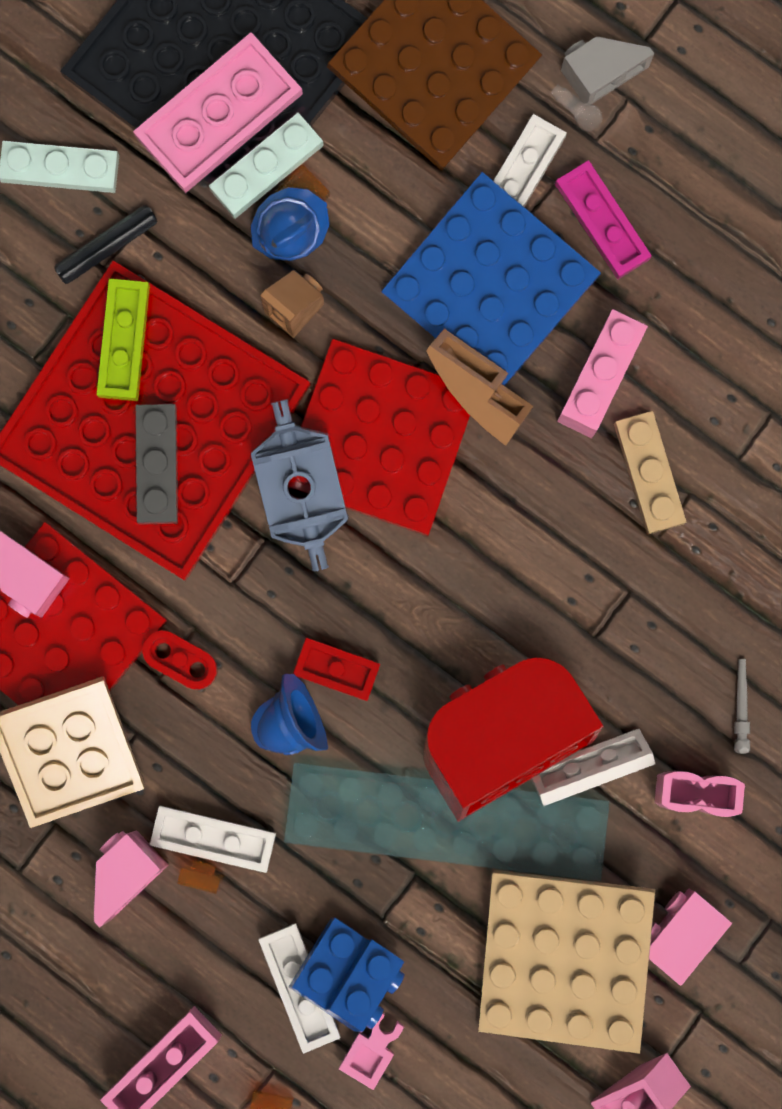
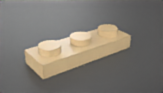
M653 411L616 421L614 427L647 535L687 523Z

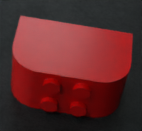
M530 658L520 661L508 669L504 664L500 665L484 676L485 682L473 689L468 684L453 692L449 696L451 701L441 707L432 718L424 746V762L429 775L458 822L590 745L604 727L572 675L559 663L545 658Z

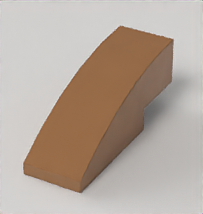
M444 329L426 351L430 360L451 394L466 412L487 432L506 446L534 406L502 385L509 374L508 372Z

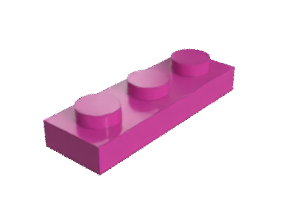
M589 160L556 180L555 186L617 280L650 260L652 255Z

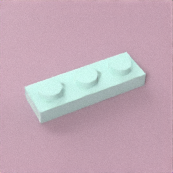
M296 113L211 183L209 189L233 218L236 219L324 146L323 140L299 113Z
M2 141L1 183L115 193L119 154L118 151Z

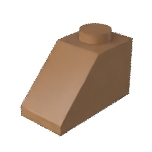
M294 270L265 289L260 295L264 313L292 338L302 330L324 305L323 295L320 293L323 290L321 285L310 275L305 274L301 277Z

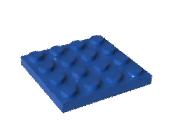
M482 172L381 292L433 337L437 338L446 329L509 374L502 383V385L506 386L596 281L601 272Z

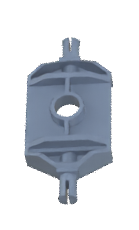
M288 399L281 400L280 403L284 416L281 414L279 401L271 403L277 423L276 431L251 453L271 537L286 543L304 546L305 550L308 549L312 571H319L320 568L316 555L319 557L321 570L329 568L323 548L324 541L336 532L349 519L339 483L329 442V434L295 425V422H292ZM302 476L310 482L311 491L306 497L296 498L289 492L288 483L293 477Z

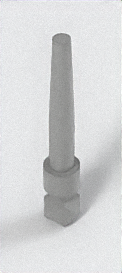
M738 659L737 722H734V734H737V739L734 741V751L740 754L750 751V740L747 739V734H750V722H747L746 659Z

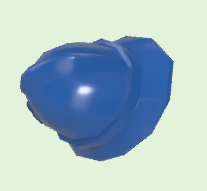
M288 187L271 194L258 207L251 224L253 247L270 259L293 261L308 256L323 243L329 228L327 203L307 189Z
M283 674L280 691L274 697L264 702L252 717L251 732L254 741L262 749L283 753L284 755L299 753L306 748L315 751L328 750L327 737L322 720L305 684L294 674Z

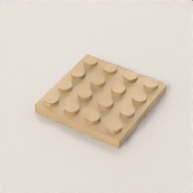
M494 870L492 873L478 1032L640 1054L655 889Z

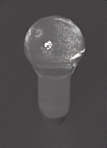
M560 85L555 86L551 94L557 102L574 115L580 129L593 131L598 128L602 121V113L597 106L584 104L566 88H562Z

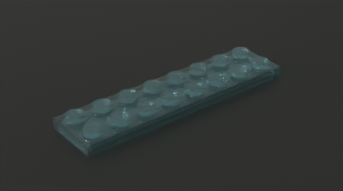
M294 763L284 843L601 881L610 801L569 796L543 806L537 792L513 789L458 822L432 779Z

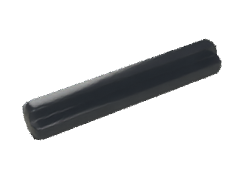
M141 206L55 264V272L62 282L69 284L156 225L158 221L149 206Z

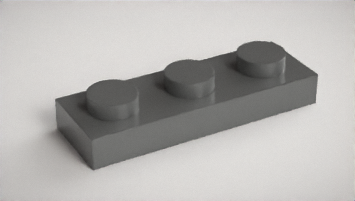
M176 404L136 405L138 524H178Z

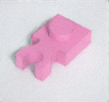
M385 1013L382 1014L378 1023L372 1028L369 1037L361 1032L358 1033L339 1066V1070L372 1090L375 1089L394 1056V1052L386 1048V1046L391 1041L397 1039L404 1029V1025L397 1021L392 1031H382L379 1023L385 1016Z

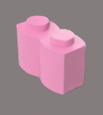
M667 771L657 775L655 803L665 809L678 812L699 810L706 814L721 817L736 816L741 814L743 810L745 784L737 779L726 776L700 777L689 772Z

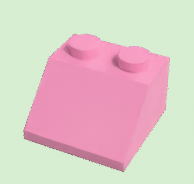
M137 830L127 834L124 831L117 832L100 848L104 855L96 862L94 922L98 927L111 921L169 866Z

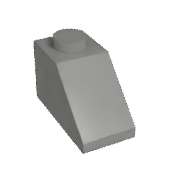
M595 37L587 43L581 40L565 52L561 72L585 107H588L650 66L654 52L647 46Z

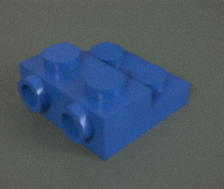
M330 918L290 983L289 988L354 1032H363L366 1027L372 1029L380 1020L384 1009L379 1004L386 992L393 994L402 983L405 974L400 969L404 961L374 940H367L338 919Z

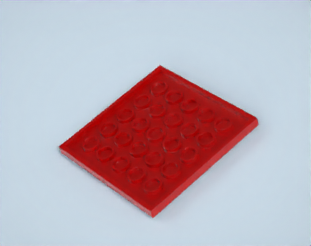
M112 261L0 432V466L186 582L253 477L255 469L251 453L276 431L277 423L271 403L279 401L281 414L284 416L280 401L288 399L287 402L290 414L292 415L311 386V383L149 283L150 291L138 401L99 398L97 396L109 279L147 282L117 262ZM176 404L178 524L137 523L136 405Z

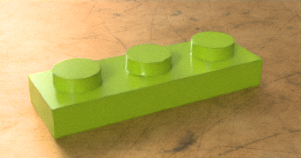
M109 279L97 396L99 398L138 401L150 291L148 282Z

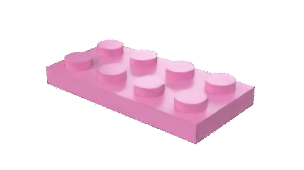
M249 33L135 129L133 133L177 185L187 193L303 94L302 88L252 33Z

